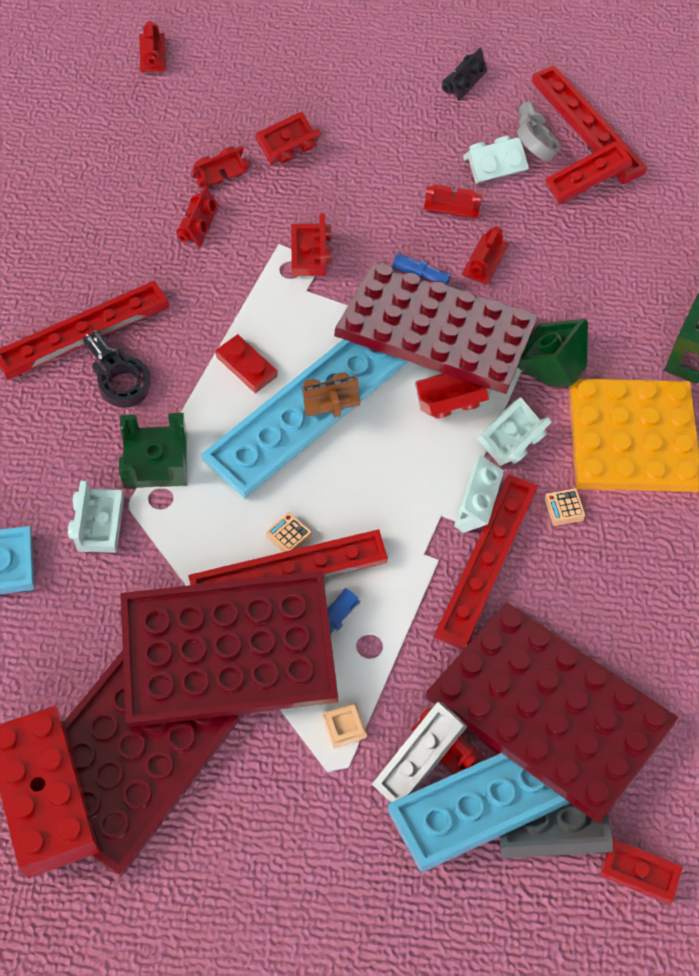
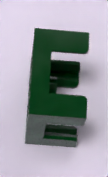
M699 293L677 336L664 369L665 372L694 384L699 382V371L681 364L686 350L699 355Z
M169 413V427L139 428L136 415H120L123 457H119L118 470L123 488L187 486V429L184 413Z

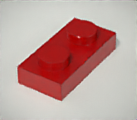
M238 334L215 350L216 358L254 393H257L278 377L277 369Z
M612 839L613 852H606L599 876L671 904L674 901L683 866Z

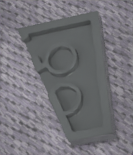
M571 803L500 836L502 858L613 852L609 816L607 815L602 823L598 824Z

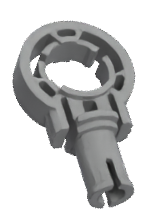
M524 102L518 110L521 116L518 122L520 126L517 129L518 137L537 157L545 161H551L561 150L560 143L548 126L544 124L546 119L542 114L537 113L535 105L531 102Z

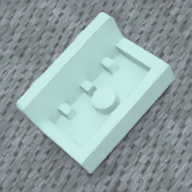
M503 136L494 140L495 144L486 146L485 142H480L469 147L470 150L463 155L464 161H469L475 184L517 174L529 169L519 137L510 139V136Z
M520 397L507 407L476 438L500 466L510 461L515 464L528 453L525 448L530 443L536 444L547 434L545 428L552 421L549 417L540 420Z
M479 456L475 459L454 525L455 528L463 533L488 524L504 470L484 456Z
M80 481L79 492H74L73 509L76 511L75 518L70 520L68 526L69 539L74 541L78 552L117 553L124 503L123 490L90 489L88 481Z

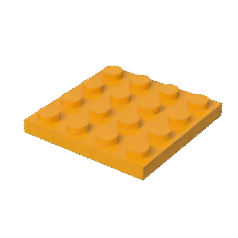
M578 379L576 383L568 386L576 489L699 492V447L690 381Z

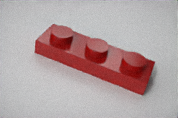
M616 140L546 178V186L560 205L632 166V158L621 143Z

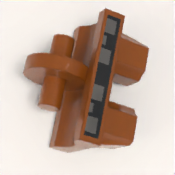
M346 372L335 374L331 381L322 383L316 378L305 380L302 394L306 416L332 412L333 417L338 418L341 417V409L359 406V381L357 376L349 377Z

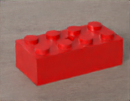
M56 705L1 723L0 795L18 868L27 878H31L100 853L64 721Z

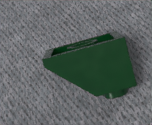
M586 318L540 323L530 336L518 368L549 387L570 386L576 383L580 374L587 366L588 322Z

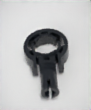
M99 330L92 331L95 336L94 338L88 333L83 338V342L98 360V362L95 361L92 364V368L97 375L98 389L102 398L109 404L122 408L132 407L143 401L150 389V376L146 365L138 358L127 355L122 348L117 349V354L115 349L110 348ZM140 373L143 375L144 380H145V382H144L142 388H141V375H140ZM118 374H134L137 378L136 386L128 391L118 390V396H116L115 388L110 384L111 380Z

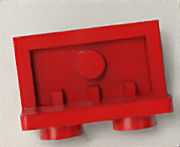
M301 111L257 132L255 139L270 165L278 161L280 164L291 160L295 156L294 153L301 150L305 153L316 147V142L321 132L319 129L313 131L304 113Z
M319 213V224H291L292 276H326V264H332V246H326V241H331V224H325V213Z
M444 373L415 382L421 411L436 419L448 417L452 414L451 411L462 408V410L478 408L480 402L489 400L487 388Z

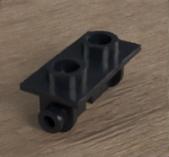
M478 48L474 54L466 55L463 61L455 68L456 72H452L443 79L442 90L444 92L456 93L457 100L460 101L487 72L481 48Z

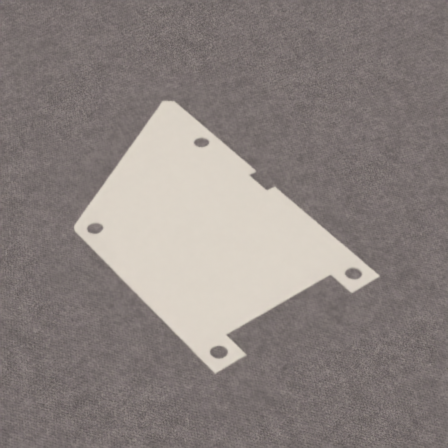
M278 244L220 344L222 346L235 335H240L277 369L278 377L257 393H254L218 360L216 354H214L181 413H184L187 429V486L136 488L129 501V510L186 586L190 585L188 578L190 574L281 553L282 551L266 537V531L288 512L312 532V537L300 548L377 529L380 530L388 556L387 563L324 578L327 608L342 593L344 588L352 591L359 598L358 600L361 601L343 620V627L339 631L334 630L331 634L339 703L280 710L323 768L329 773L349 768L361 740L333 749L323 719V713L356 703L364 728L366 729L439 562L438 559L425 555L426 549L441 516L456 522L475 459L479 456H485L487 452L476 437L505 410L522 370L517 368L507 394L487 388L489 400L480 402L478 408L472 410H462V408L451 411L452 414L448 417L436 419L421 411L415 382L442 373L408 362L360 402L359 406L354 407L244 499L202 460L201 454L341 342L343 339L334 336L335 327L348 305L308 292L307 290L315 276H298L294 279L283 277L280 274V268L283 264L291 262V248ZM157 489H167L173 494L174 499L168 508L159 510L149 504L150 494ZM365 635H374L381 640L383 650L375 658H364L357 651L356 645L358 640Z

